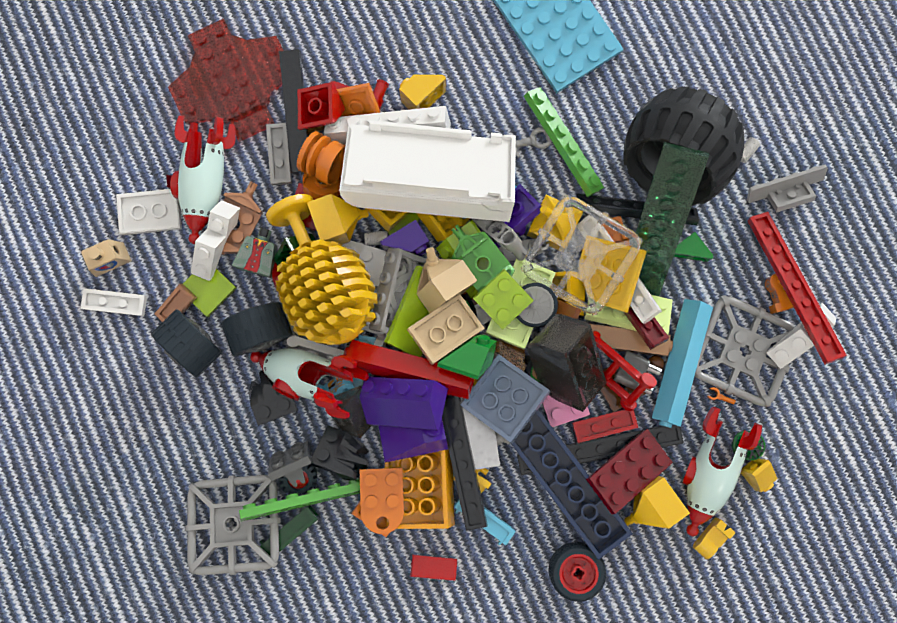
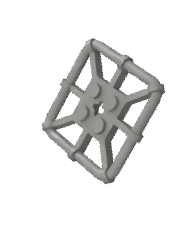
M720 296L711 313L695 377L724 390L725 394H733L765 408L771 406L790 367L787 364L780 369L772 359L766 357L767 351L772 343L780 341L796 326L789 321L766 312V309L762 307L757 308L734 297ZM730 305L755 315L749 330L737 324ZM722 308L731 327L726 339L712 333ZM762 319L788 330L769 339L756 333ZM709 339L723 345L717 359L699 365ZM747 346L749 354L742 356L740 347L744 348ZM720 363L733 369L727 383L703 373L702 370ZM763 363L778 369L768 394H766L758 375ZM739 372L752 378L759 397L735 387Z
M232 475L222 479L201 480L189 485L185 531H187L188 571L192 575L226 573L237 575L238 572L263 571L277 566L279 558L278 524L281 523L278 513L270 515V518L251 519L242 522L239 516V510L243 509L242 506L256 503L268 488L269 499L277 498L278 501L276 480L271 481L268 475L244 477ZM263 483L248 501L236 502V486ZM228 486V503L215 504L201 489ZM196 495L210 508V523L196 524ZM234 518L237 526L231 531V527H228L227 524ZM270 524V555L254 541L255 525ZM210 529V545L196 560V531ZM249 545L264 562L237 564L236 546ZM228 547L227 565L202 566L216 548Z

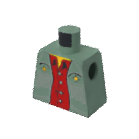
M260 228L257 238L246 236L232 266L239 270L272 279V270L276 263L274 257L278 250L274 243L269 242L272 231Z

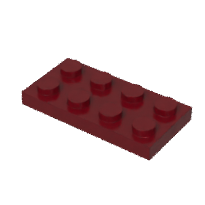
M645 429L586 480L609 512L616 514L673 462L651 432Z

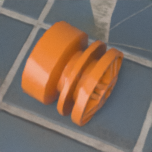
M315 131L307 137L300 149L297 158V168L309 176L315 175L317 180L332 186L342 175L346 145L335 140L331 141L330 137Z

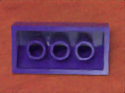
M369 377L368 380L363 381L360 401L366 422L369 425L439 431L448 388L435 380Z

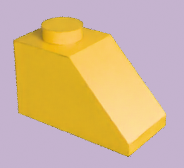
M766 459L751 460L741 470V474L755 491L759 492L770 490L774 486L773 482L778 479L772 464Z

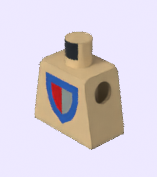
M105 240L81 251L88 270L95 277L132 261L125 244L114 240Z

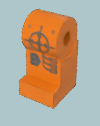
M777 275L769 276L765 281V287L770 292L773 305L769 306L770 314L793 309L794 307Z

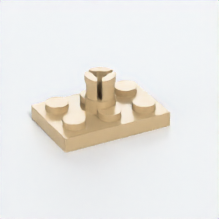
M459 294L409 327L407 331L430 364L433 365L481 332L484 327L461 294Z

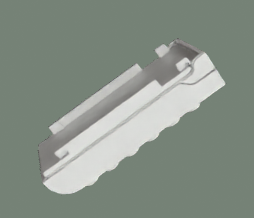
M370 120V126L348 124L339 189L340 195L345 202L360 208L510 222L515 203L516 136H502L500 133H491V138L473 137L470 130Z

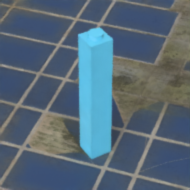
M684 299L673 339L672 351L669 353L652 418L660 421L659 425L671 428L672 425L681 427L713 310L712 306L702 301Z

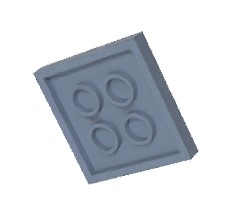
M498 354L491 366L471 390L469 399H464L461 406L513 444L550 394V390Z

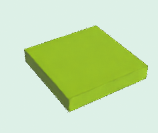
M217 268L210 281L192 274L183 283L197 297L193 304L206 317H209L237 289Z

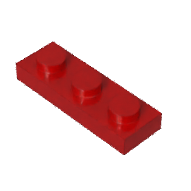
M625 409L572 422L577 443L638 428L634 410L627 411Z

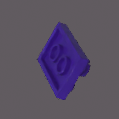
M521 184L515 188V203L510 222H504L514 230L517 236L518 234L522 236L525 233L526 225L541 213L540 208L542 207ZM492 240V241L494 242V244H495L498 248L501 247V246H500L499 244H497L494 240Z

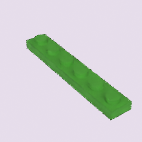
M542 88L528 91L524 95L525 100L586 196L589 197L600 192L605 187Z
M360 479L356 481L351 480L348 482L349 485L340 486V483L333 484L323 491H320L319 488L307 491L306 495L299 496L298 493L286 496L285 500L269 499L264 501L265 504L256 506V503L242 506L243 509L239 510L240 521L360 494Z

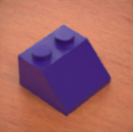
M416 220L380 241L384 251H387L388 248H400L421 257L426 255V249L430 248L429 240Z

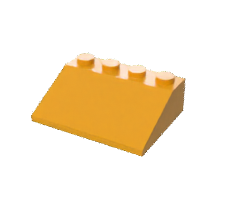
M449 449L385 463V468L402 467L404 516L401 524L396 529H448L455 525L453 467Z

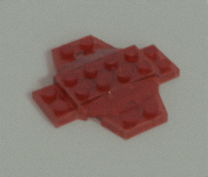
M224 18L187 35L195 54L190 67L168 86L181 116H184V122L186 124L192 122L200 123L212 121L215 117L223 118V123L235 125L236 137L239 142L266 130L267 124H275L267 107L270 103L271 92L274 89L277 90L282 85L279 51L284 50L277 36L248 40L231 34Z

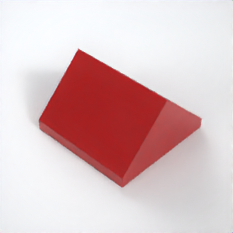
M333 82L297 90L299 130L334 124L345 111V106Z

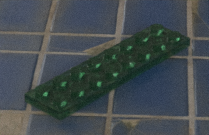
M666 142L663 144L631 247L647 251L639 278L648 292L654 296H660L709 158V153Z

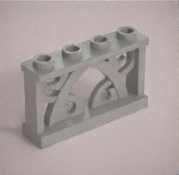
M388 248L385 255L383 271L379 278L377 304H374L373 308L376 318L370 322V330L388 333L390 326L387 327L385 325L386 320H393L399 307L394 291L405 281H407L408 286L414 272L412 261L418 262L421 267L426 263V258L400 248ZM401 258H403L407 264V272L405 266L403 264H400Z

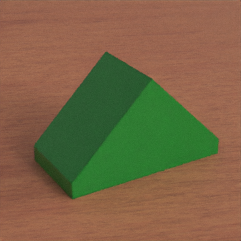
M696 232L667 252L669 257L703 262L713 259V254Z

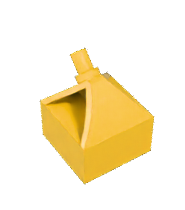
M332 194L307 202L319 238L321 240L324 239V241H334L339 244L350 242L358 221L369 216L368 210H360Z
M546 194L541 204V213L534 218L526 236L533 239L545 237L549 240L546 244H549L550 247L558 251L564 252L583 211Z
M658 476L634 497L633 512H631L630 516L624 518V522L627 526L635 523L669 529L690 513L666 479Z

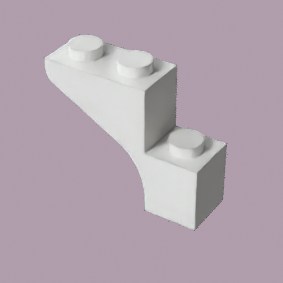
M221 200L210 211L208 227L195 241L191 274L208 281L212 279L226 240L237 225L239 207Z
M821 303L820 307L831 327H833L836 317ZM800 322L771 347L767 354L781 369L812 348L814 344L802 322Z

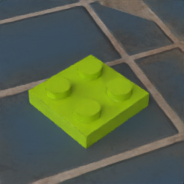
M505 269L473 297L502 330L534 301Z

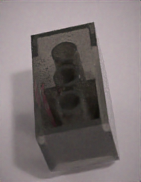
M556 314L527 346L538 382L550 390L549 396L563 404L583 412L607 383L591 324L563 314Z

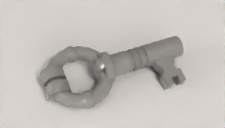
M543 127L533 130L527 138L516 140L515 157L520 158V154L517 152L519 147L531 145L536 148L546 149L552 144ZM541 132L545 133L547 142L538 143L535 135Z

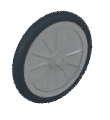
M542 283L524 285L522 288L534 301L517 316V319L529 327L547 325L557 313L558 301L555 293L551 288Z

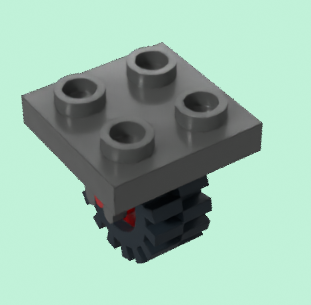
M308 441L295 443L291 446V449L284 452L278 451L269 460L268 475L271 481L279 478L280 487H283L284 493L288 491V495L294 493L306 495L308 490L315 489L318 479L317 469L311 465V446Z

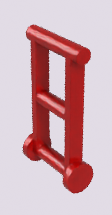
M593 331L585 343L590 348L595 344L613 360L612 364L604 372L586 355L580 352L575 354L573 360L577 363L581 362L621 398L620 404L625 410L633 411L637 407L636 400L646 389H653L657 385V381L650 373L641 374L600 338L601 335L598 331ZM619 367L639 383L631 394L611 378Z

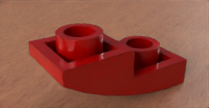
M412 555L410 577L456 581L457 559Z

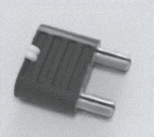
M628 350L625 352L623 358L641 374L646 373V371L656 375L661 374L662 369L650 364L649 360ZM621 367L616 371L614 381L633 390L639 385ZM653 389L645 390L648 394H651V391H653Z

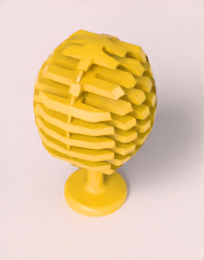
M308 194L289 196L275 203L266 213V218L272 226L285 227L291 225L299 244L296 249L289 253L291 255L286 258V262H281L277 266V271L281 272V274L278 276L279 281H276V291H278V297L282 303L283 310L287 314L290 325L294 326L293 331L296 334L306 336L310 341L327 345L348 343L364 332L361 329L366 326V322H372L376 318L375 313L370 312L374 308L373 303L377 304V293H374L375 286L370 281V274L365 269L363 260L359 259L360 254L355 250L343 247L342 244L334 241H324V239L311 241L302 220L311 214L307 202L314 200L313 197Z

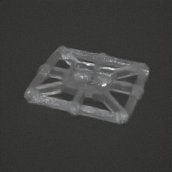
M568 194L557 203L544 227L539 229V235L525 256L521 271L534 282L542 283L551 288L557 298L564 299L583 312L592 314V316L598 315V312L604 308L619 282L622 283L625 279L623 276L638 254L641 243H643L642 237L639 238L633 230L609 217L607 212L604 211L602 213L579 198L569 196ZM572 205L598 220L590 235L577 228ZM566 207L571 230L565 240L562 241L550 234V231ZM605 224L630 240L607 246L595 239V236L602 225ZM546 238L560 246L553 259L531 264ZM632 245L616 273L601 264L608 251ZM584 249V254L587 256L586 259L577 261L575 252ZM556 265L566 271V274L559 286L534 272L533 269ZM597 269L611 276L612 279L597 303H595L590 280ZM571 276L584 282L589 305L563 290Z

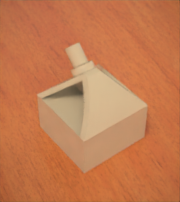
M430 247L426 249L427 258L420 276L417 296L428 312L432 313L455 296L462 295L477 282V279L463 260L438 259L435 249Z

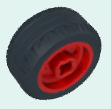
M580 542L564 544L555 551L550 559L548 568L549 578L555 590L562 597L570 601L583 602L592 599L602 590L606 580V566L603 559L598 560L587 544ZM579 568L578 575H575L576 569Z

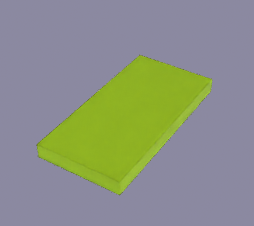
M421 266L415 267L384 340L385 343L394 348L421 357L423 352L407 329L430 314L417 296L418 284L423 269Z

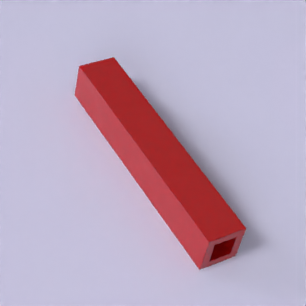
M352 340L350 346L345 348L343 354L356 361L358 368L370 374L385 378L435 380L448 388L447 394L464 399H469L474 384V378L437 367L438 361L431 365L426 358L357 340Z

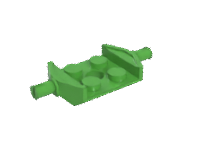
M459 225L455 226L459 232L455 228L451 230L459 239V244L453 253L452 259L465 262L477 279L473 286L478 292L503 269L511 277L513 276L515 269L486 232L465 235ZM480 258H487L489 260V267L487 269L481 270L478 268L477 262Z

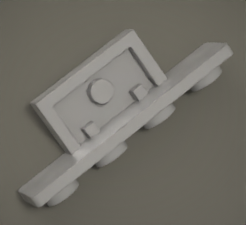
M826 165L815 166L809 170L754 185L749 188L747 201L752 203L768 198L776 213L815 201L816 194L810 187V184L823 181L828 167Z

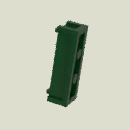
M311 505L301 507L302 511L279 530V552L320 518ZM270 538L266 542L264 539L260 540V547L270 555Z

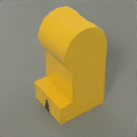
M715 517L694 542L693 548L708 560L728 538L731 539L735 532L721 519Z

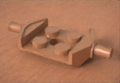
M250 181L246 191L243 193H224L223 195L225 196L224 202L240 208L238 217L240 226L238 229L231 231L224 245L222 255L237 254L246 236L251 237L263 214L252 196L258 186L256 183Z

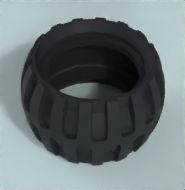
M681 86L676 89L669 88L650 99L640 109L628 129L623 153L624 165L627 166L628 174L638 183L640 188L651 193L653 197L665 200L670 204L691 207L696 204L702 205L707 203L730 183L739 168L743 156L745 143L744 127L742 122L739 121L735 110L726 105L725 101L721 98L715 97L702 89L697 90Z

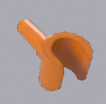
M710 388V390L716 392V397L712 398L707 395L709 400L719 399L733 405L735 404V399L720 394L717 388Z

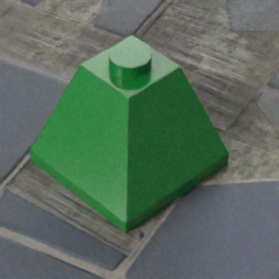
M475 335L444 356L438 362L437 367L478 380L493 363L497 341L490 339L487 335Z

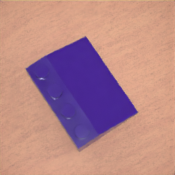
M442 419L439 431L379 426L385 463L448 449Z

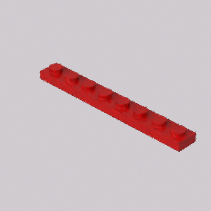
M769 212L750 217L748 223L824 365L844 359L847 354Z

